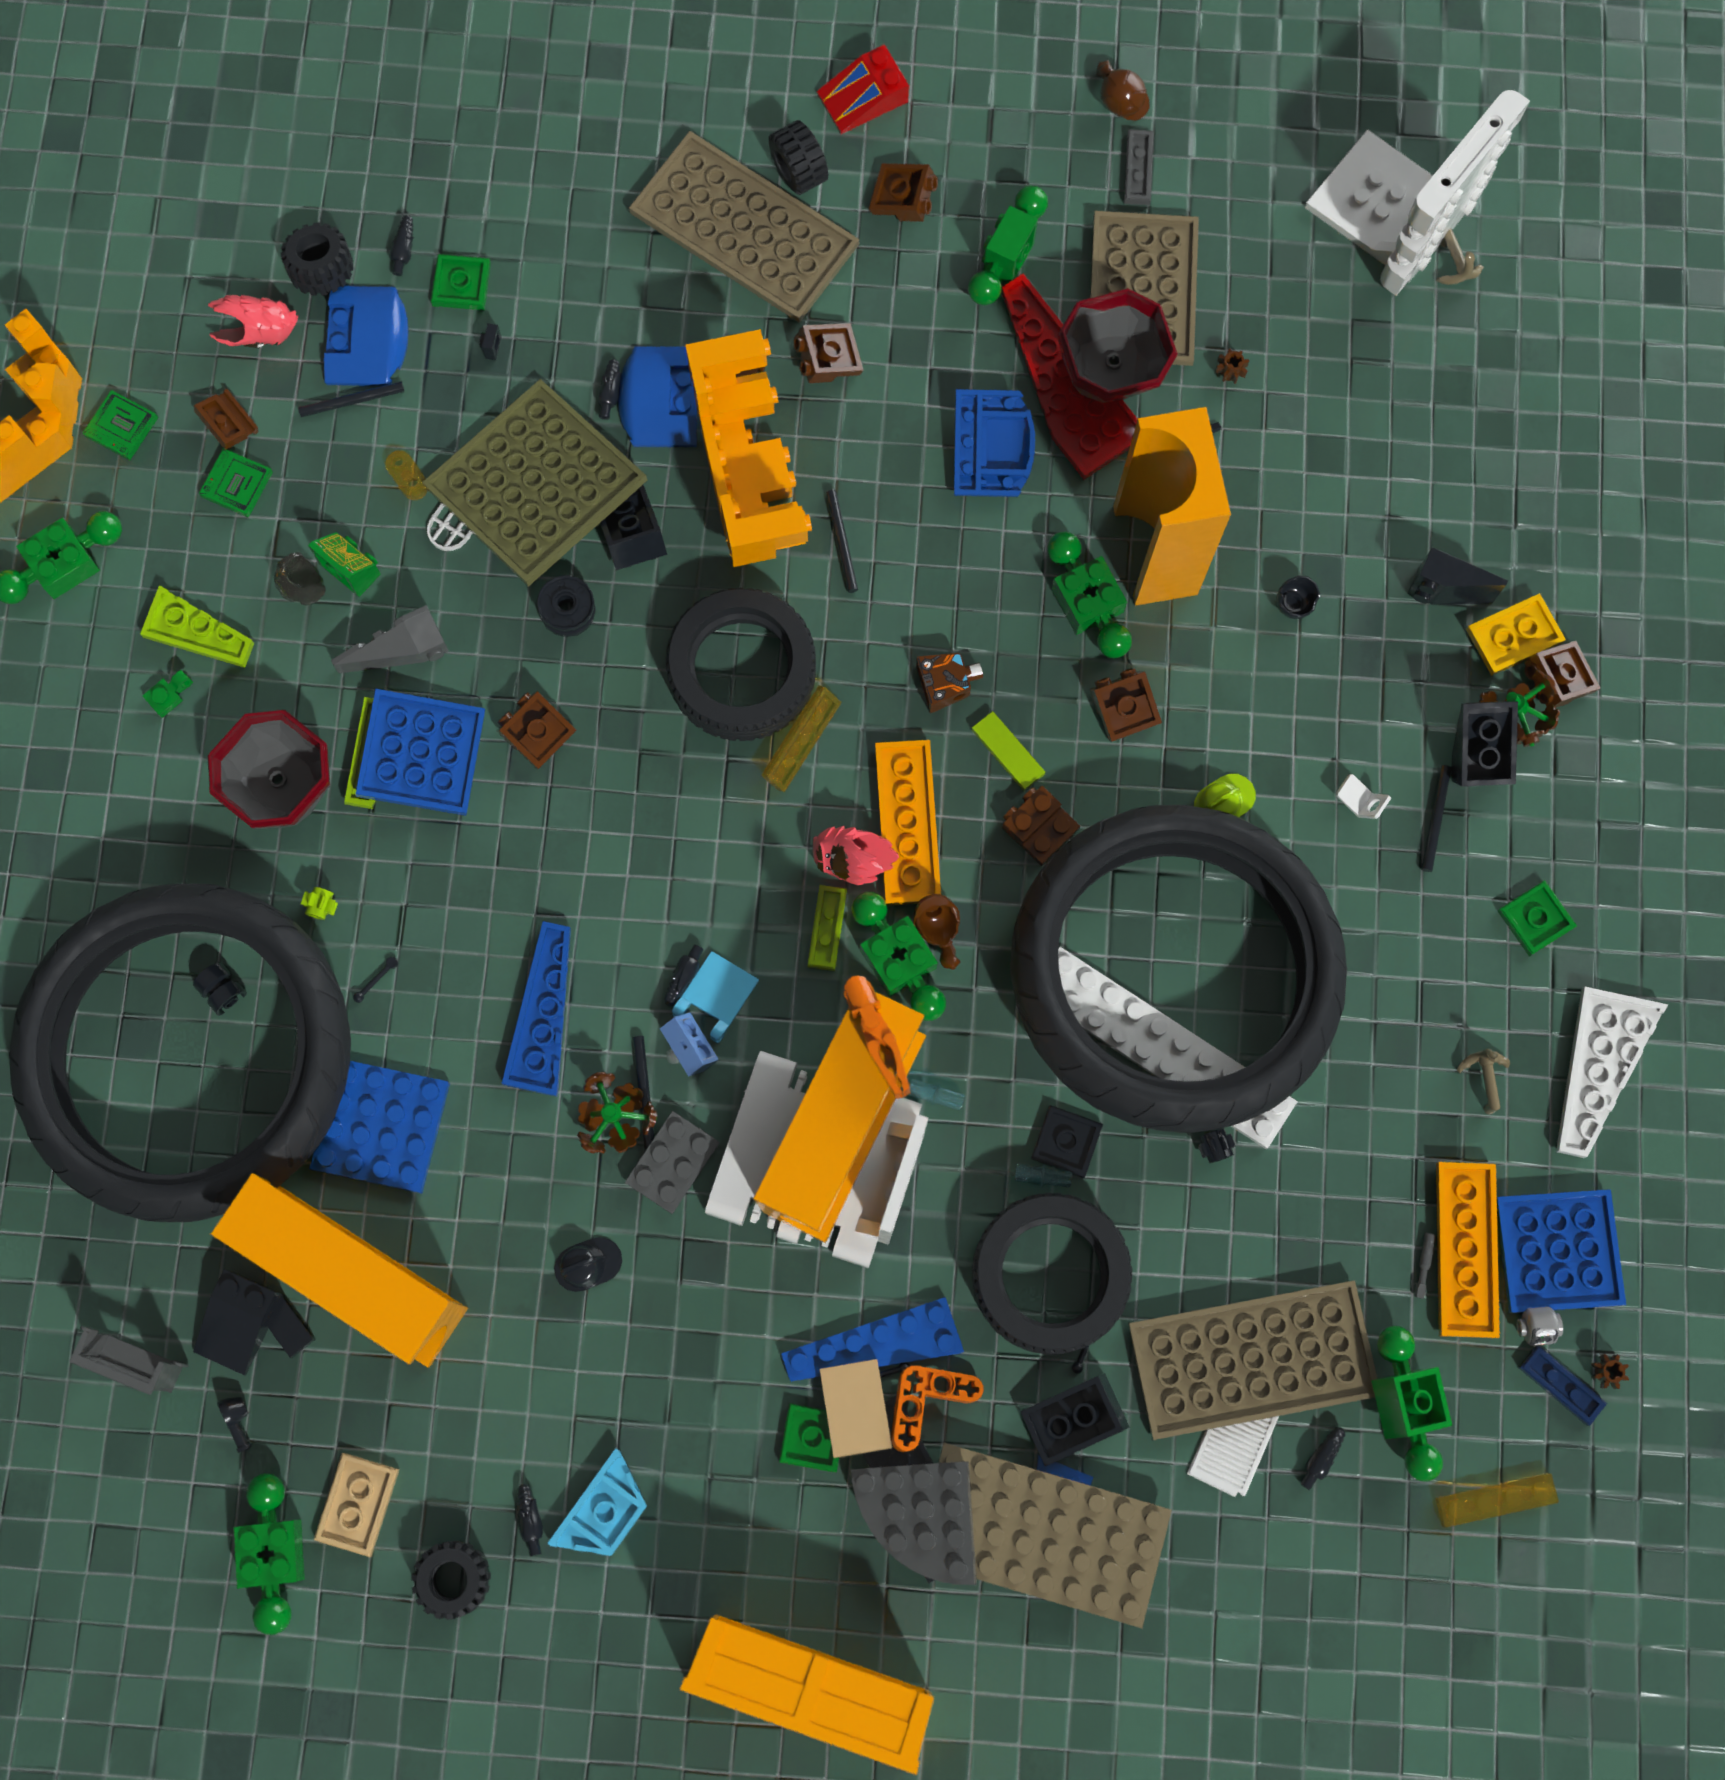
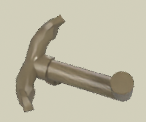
M1450 228L1440 245L1443 247L1448 246L1458 274L1437 277V282L1446 285L1475 279L1484 268L1481 264L1474 267L1475 255L1472 252L1468 251L1464 258L1453 230Z
M1485 1049L1466 1057L1458 1066L1457 1071L1461 1073L1464 1069L1470 1068L1474 1063H1480L1488 1103L1484 1106V1111L1486 1114L1491 1115L1500 1109L1493 1065L1496 1062L1498 1065L1509 1068L1510 1060L1496 1051Z

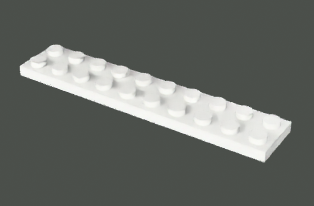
M1059 947L1058 960L1062 987L1076 1019L1086 1032L1155 1077L1175 1081L1215 1079L1245 1068L1082 960ZM1289 1096L1273 1109L1231 1127L1264 1149H1268L1298 1101Z

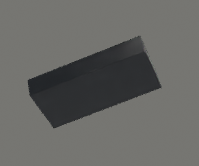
M281 1296L267 1327L287 1355L293 1358L316 1339L285 1297Z

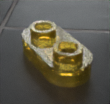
M394 451L389 454L385 462L387 471L404 496L410 500L423 498L428 491L422 483L426 478L410 455L404 451ZM398 460L403 461L400 466L394 465ZM411 481H417L415 486H409Z

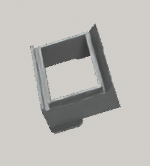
M87 1326L80 1327L83 1333L69 1361L148 1395H151L153 1391L172 1393L182 1368H188L189 1366L187 1363L178 1360L171 1361L108 1334L98 1333V1330Z

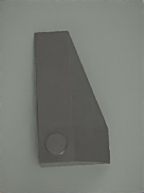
M427 605L393 621L395 627L389 631L383 632L379 630L374 633L371 642L368 644H356L332 659L331 662L338 673L423 663L428 660L436 661L449 650Z

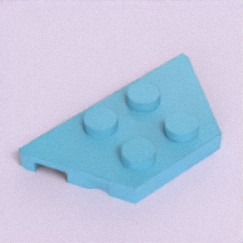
M615 1448L547 1544L553 1547L593 1552L608 1556L614 1554L647 1507L620 1450Z

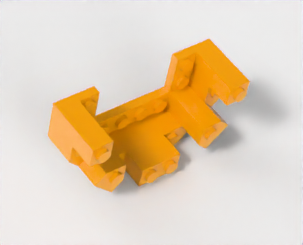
M24 309L5 324L6 328L26 353L7 367L5 371L36 407L17 422L10 415L0 422V503L72 449L73 425L76 424L79 404L77 401L78 391L81 389L82 378L71 362L54 344L43 327L27 309Z
M761 329L686 344L689 372L694 387V396L698 416L700 417L704 446L725 538L728 541L727 545L730 556H732L733 567L775 559L776 550L806 544L808 542V531H812L809 514L805 515L802 506H798L797 501L771 507L767 503L792 497V487H796L794 472H788L786 464L791 462L788 447H782L781 438L753 443L751 429H745L744 425L745 419L774 414V403H778L776 387H770L766 371L736 377V374H739L741 371L767 366V356L771 355L768 338L763 339Z

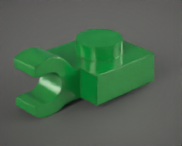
M180 670L171 678L170 683L163 678L142 696L156 713L163 718L183 701L179 694L187 689L193 681Z

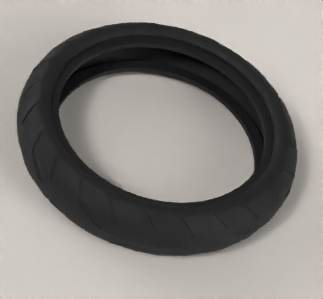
M1154 805L1131 809L1099 821L1077 834L1052 855L1029 887L1018 913L1012 937L1010 973L1016 1005L1024 1028L1034 1048L1057 1078L1072 1092L1097 1110L1130 1124L1158 1131L1193 1133L1225 1128L1248 1121L1279 1105L1307 1081L1327 1053L1336 1034L1345 1004L1347 964L1340 924L1325 891L1309 868L1294 852L1265 830L1229 813L1188 805ZM1176 856L1197 859L1217 865L1235 874L1259 892L1269 903L1286 930L1292 946L1296 967V994L1293 1009L1282 1036L1276 1045L1263 1057L1235 1073L1203 1081L1167 1080L1144 1074L1122 1064L1106 1053L1084 1031L1070 1008L1062 987L1058 960L1059 939L1064 919L1079 896L1096 880L1113 869L1130 862L1152 857Z
M168 884L129 892L114 901L96 908L73 924L57 939L34 970L19 1001L13 1023L9 1059L10 1082L15 1107L30 1141L44 1162L64 1183L97 1205L118 1214L153 1222H194L225 1214L252 1173L271 1182L270 1185L277 1189L308 1160L330 1129L345 1091L350 1066L351 1035L345 1001L337 979L320 948L291 918L263 900L244 892L212 884ZM182 932H207L228 936L244 942L260 954L278 975L288 993L293 1006L298 1033L297 1062L290 1089L281 1108L267 1128L250 1145L229 1159L206 1169L176 1175H157L139 1170L116 1158L102 1147L86 1128L75 1108L69 1090L66 1071L67 1042L74 1015L87 990L101 972L125 952L139 944L157 937Z

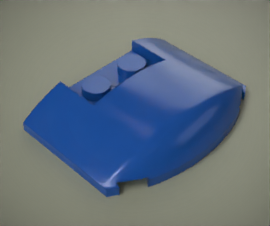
M339 286L337 288L338 291L330 292L328 301L329 320L326 353H324L325 384L352 386H385L391 384L393 381L390 377L397 368L400 370L403 364L409 333L406 310L398 296L397 289L395 287Z
M634 347L632 354L627 359L620 377L618 406L622 426L630 436V443L633 447H697V406L689 372L686 347Z
M956 389L954 496L1018 497L1022 492L1020 490L1029 478L1033 465L1035 431L1030 409H1027L1021 399L1023 397L1021 391Z

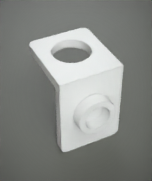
M1349 774L1336 792V797L1359 818L1377 819L1391 800V797L1387 794L1372 793L1353 774ZM1380 801L1379 806L1375 810L1370 811L1373 804Z

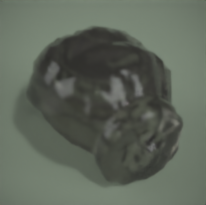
M290 553L278 561L274 574V583L284 599L290 602H300L301 605L306 606L316 603L325 595L326 588L323 578L315 566L302 553Z

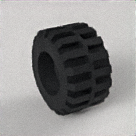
M796 120L769 135V150L774 164L786 185L794 193L801 195L828 180V166L823 151L811 130L803 122Z
M313 223L311 226L306 224L301 229L296 228L292 231L293 235L286 237V243H283L281 247L283 251L281 252V258L293 286L296 289H300L304 294L309 292L310 295L316 296L318 293H321L323 296L327 295L329 291L333 293L338 291L337 288L339 286L343 287L346 285V279H350L352 276L351 271L354 270V264L344 235L336 227L331 228L330 224L326 223L323 225Z
M462 1541L444 1542L425 1551L421 1555L420 1561L416 1562L414 1566L416 1568L415 1573L411 1576V1581H414V1587H411L412 1593L417 1595L418 1599L415 1601L418 1606L422 1605L425 1608L423 1611L427 1614L435 1615L434 1618H447V1620L462 1617L474 1611L479 1604H482L485 1599L484 1596L489 1592L490 1588L488 1581L491 1579V1572L488 1573L487 1566L489 1564L487 1560L484 1561L482 1558L483 1553L480 1550H475L473 1545L462 1543ZM446 1562L460 1564L467 1574L466 1589L464 1593L456 1598L445 1597L436 1586L437 1570Z

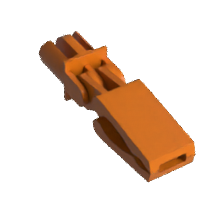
M853 976L846 982L844 987L845 999L853 1019L861 1017V1026L867 1049L873 1062L895 1098H904L910 1093V1087L895 1036L880 1013L876 1012L877 1009L881 1008V1005L870 982L864 977ZM881 1044L891 1051L895 1059L897 1079L903 1087V1092L897 1086L895 1076L886 1068L880 1058Z

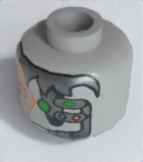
M1551 1307L1528 1308L1522 1313L1521 1319L1517 1320V1331L1519 1336H1524L1525 1341L1531 1346L1550 1345L1556 1343L1558 1337L1563 1335V1322L1560 1314L1555 1313Z

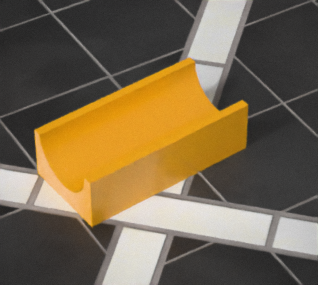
M1206 407L1142 417L1137 420L1113 505L1115 516H1132L1147 522L1155 529L1133 593L1135 606L1198 595L1231 516Z
M876 993L881 1008L877 1009L876 1012L880 1013L894 1034L905 1073L908 1076L926 1039V1035L918 1031L924 1015ZM849 1008L754 1197V1201L763 1213L824 1243L827 1242L896 1100L868 1052L861 1026V1017L853 1019ZM881 1044L880 1058L886 1068L895 1076L896 1084L901 1090L902 1085L897 1079L895 1059L891 1051Z
M252 1173L211 1235L406 1363L412 1364L415 1359L429 1368L468 1308L282 1186L276 1189L270 1185L271 1182Z

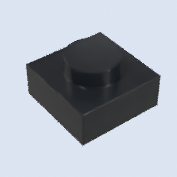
M488 323L486 332H482L480 336L479 346L483 349L485 358L490 360H496L502 338L499 326L496 324Z

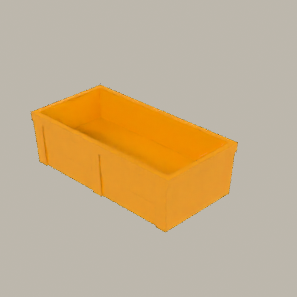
M717 1614L711 1617L690 1672L685 1676L680 1690L915 1775H917L920 1763L918 1757L934 1700L933 1695L927 1689Z

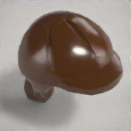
M1109 60L1099 62L1096 75L1103 79L1101 99L1105 107L1113 114L1127 120L1136 121L1144 117L1150 105L1146 87L1141 77L1128 69H1112Z
M931 894L924 897L914 909L913 923L927 943L938 945L941 950L939 959L941 965L944 968L954 970L961 963L956 957V950L952 944L960 924L959 910L951 899L941 894Z

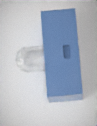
M691 1013L676 1016L660 1028L671 1047L666 1053L667 1061L671 1064L681 1063L688 1076L704 1072L719 1060Z

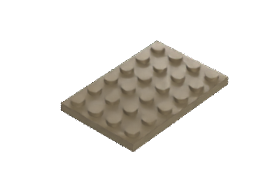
M1095 211L1090 298L1129 288L1157 302L1162 306L1178 353L1172 365L1193 366L1199 217Z

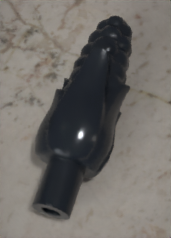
M410 215L402 217L389 254L390 259L394 262L392 274L395 276H402L404 264H408L411 259L414 225Z
M616 359L609 360L597 394L598 404L601 406L599 418L604 420L609 419L610 411L619 399L621 372H619V362Z
M694 944L688 956L683 955L679 959L665 994L664 1001L666 1005L674 1006L700 968L698 960L704 950L702 947Z
M1335 1427L1307 1461L1305 1470L1308 1472L1300 1484L1309 1491L1317 1479L1323 1480L1328 1475L1330 1468L1335 1463L1333 1460L1337 1456L1346 1435L1342 1427Z
M521 1484L518 1487L519 1505L516 1506L519 1518V1533L523 1541L528 1544L529 1555L541 1554L539 1539L543 1536L542 1520L536 1499L532 1496L530 1487L527 1484Z

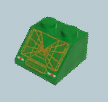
M337 532L314 540L308 545L319 565L358 597L381 575L376 566L378 564L377 560L368 552H365L363 555L358 551V545L347 535L343 538Z

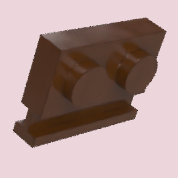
M225 389L224 393L220 395L215 394L194 405V412L225 450L247 439L249 435L258 433V426L228 389Z

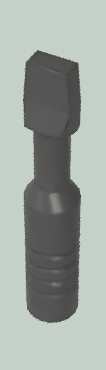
M1424 1234L1419 1262L1420 1274L1418 1283L1415 1286L1414 1297L1424 1299L1427 1287L1425 1282L1427 1271L1431 1267L1436 1239L1434 1234Z

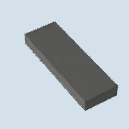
M1128 129L1124 204L1150 206L1154 131Z

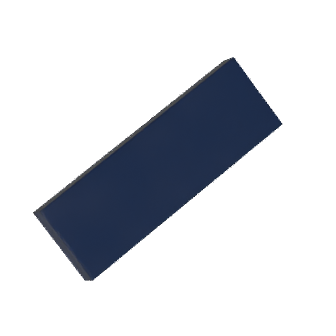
M1539 1345L1532 1349L1518 1367L1586 1426H1590L1607 1405L1602 1398Z

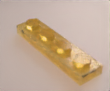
M817 687L761 774L778 791H786L842 703L826 687Z
M1551 1473L1436 1497L1442 1526L1445 1528L1559 1503Z

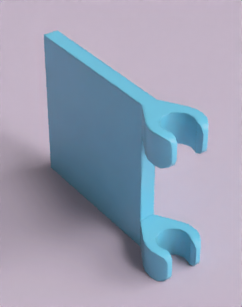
M711 951L682 997L673 1007L672 1015L676 1017L686 1014L691 1004L719 1020L710 1032V1039L720 1043L729 1026L759 982V979Z

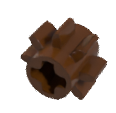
M1229 348L1226 356L1219 355L1217 360L1219 365H1217L1215 372L1221 373L1223 382L1228 380L1236 384L1239 376L1246 377L1248 371L1245 368L1248 367L1249 359H1244L1242 350L1237 352Z
M1601 1354V1362L1591 1363V1366L1595 1368V1374L1591 1376V1379L1601 1381V1389H1606L1609 1383L1613 1389H1620L1619 1381L1629 1380L1625 1375V1369L1629 1365L1619 1362L1620 1355H1613L1609 1360L1607 1354ZM1606 1367H1610V1371L1614 1373L1613 1377H1609L1610 1373L1606 1371Z

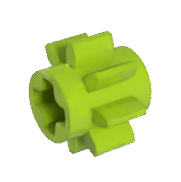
M314 887L311 893L304 892L300 903L306 908L304 914L319 920H325L328 914L334 916L338 905L332 899L334 893L319 887Z

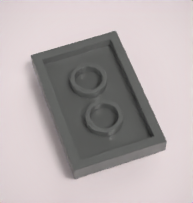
M672 1111L625 1181V1184L673 1214L720 1142Z

